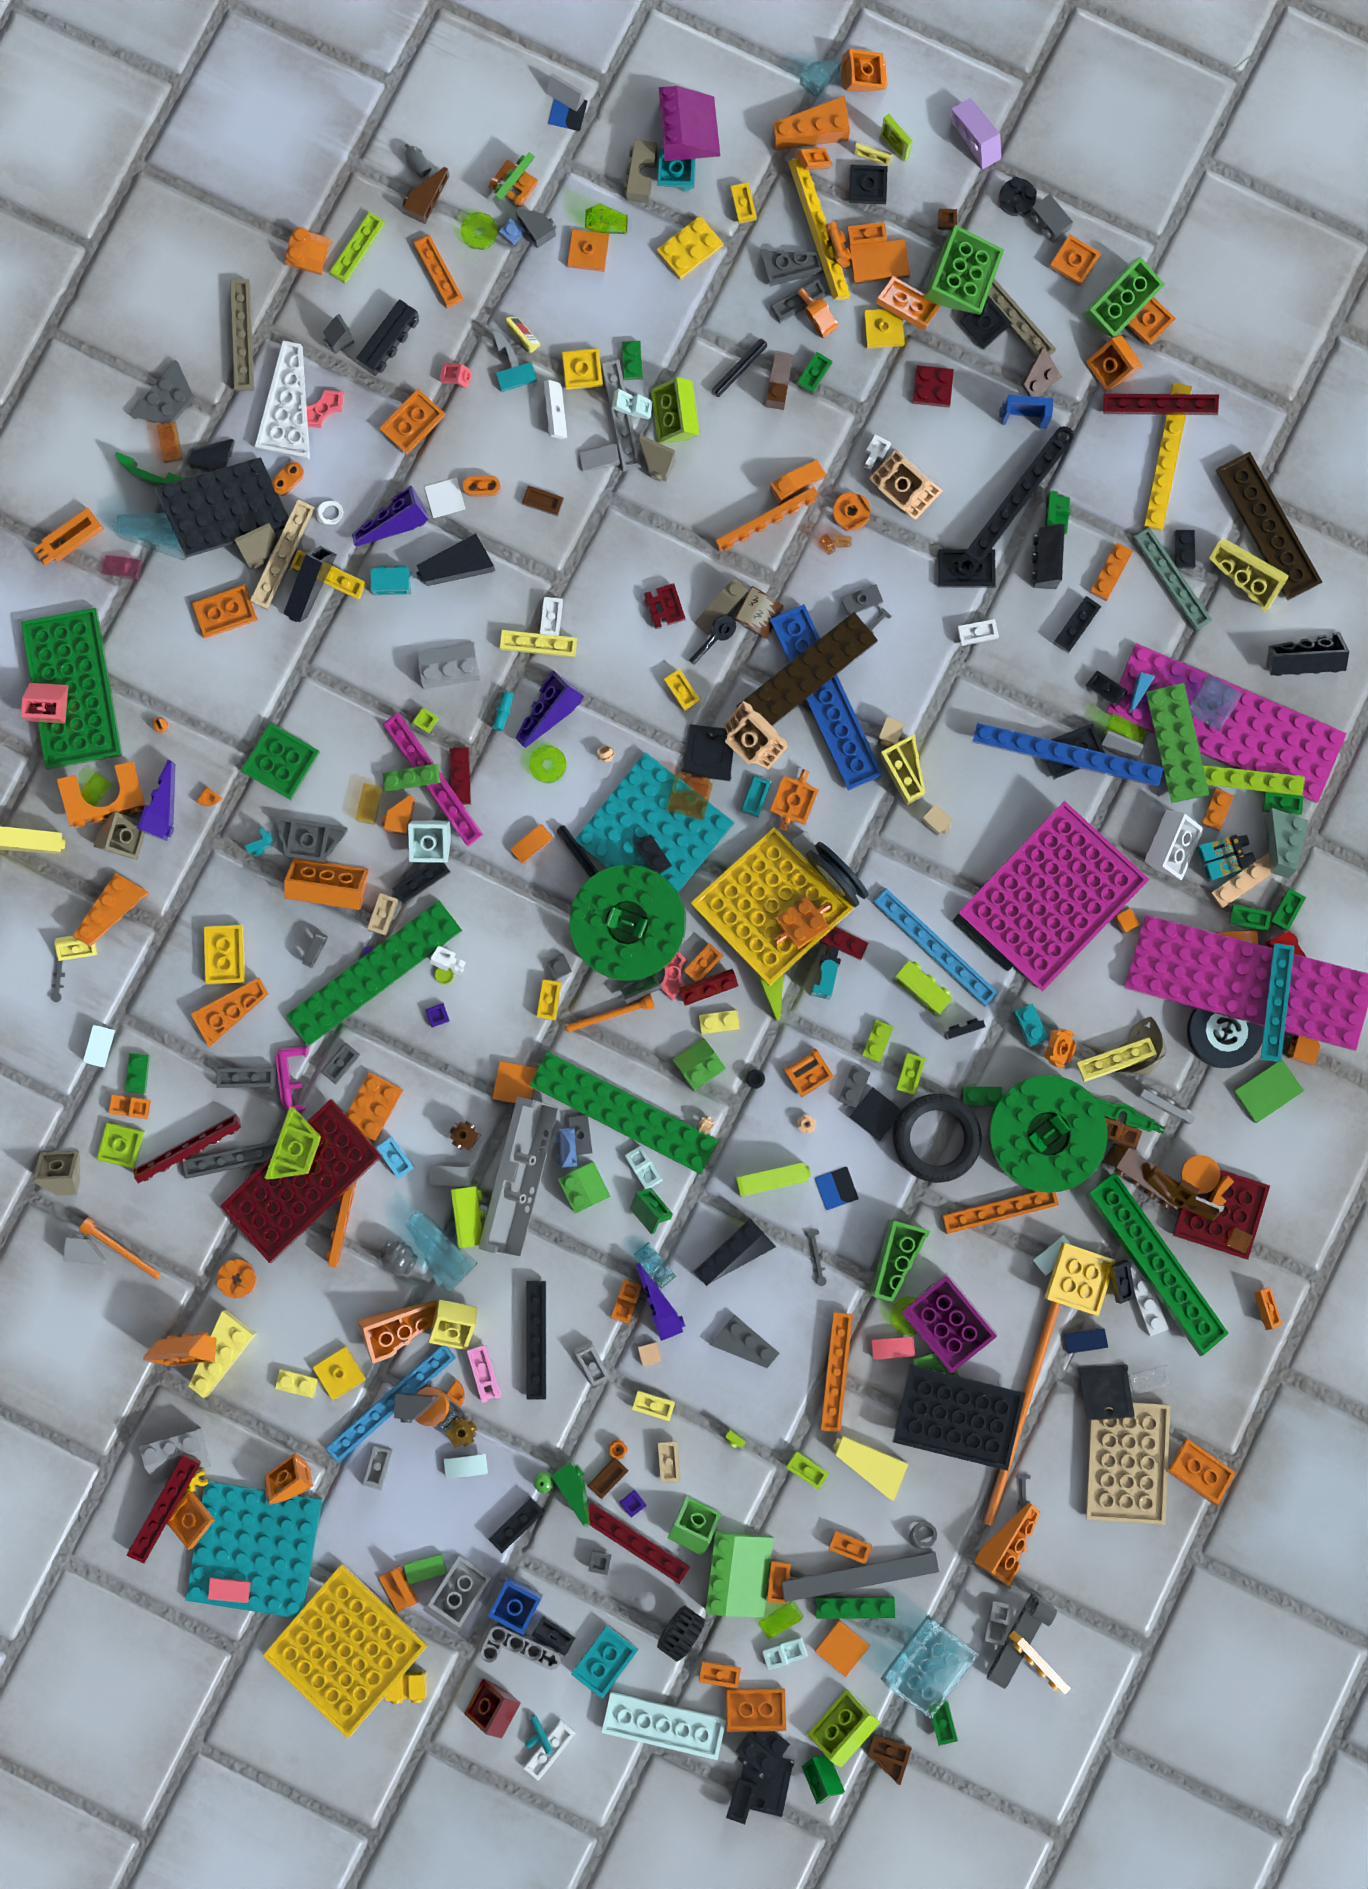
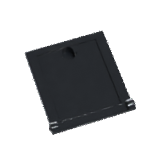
M690 724L683 776L730 781L732 779L731 768L734 750L725 742L728 736L725 728Z
M1127 1364L1078 1367L1086 1421L1135 1417Z
M781 1757L779 1764L769 1778L765 1776L760 1778L753 1772V1766L749 1763L747 1766L743 1764L740 1778L757 1784L750 1810L779 1817L783 1816L791 1772L795 1765L794 1760Z

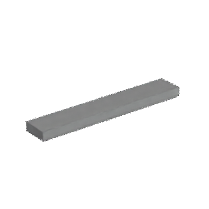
M618 359L602 362L601 367L623 472L640 469L641 462L631 415L612 408L614 391L620 389L626 392L620 361Z

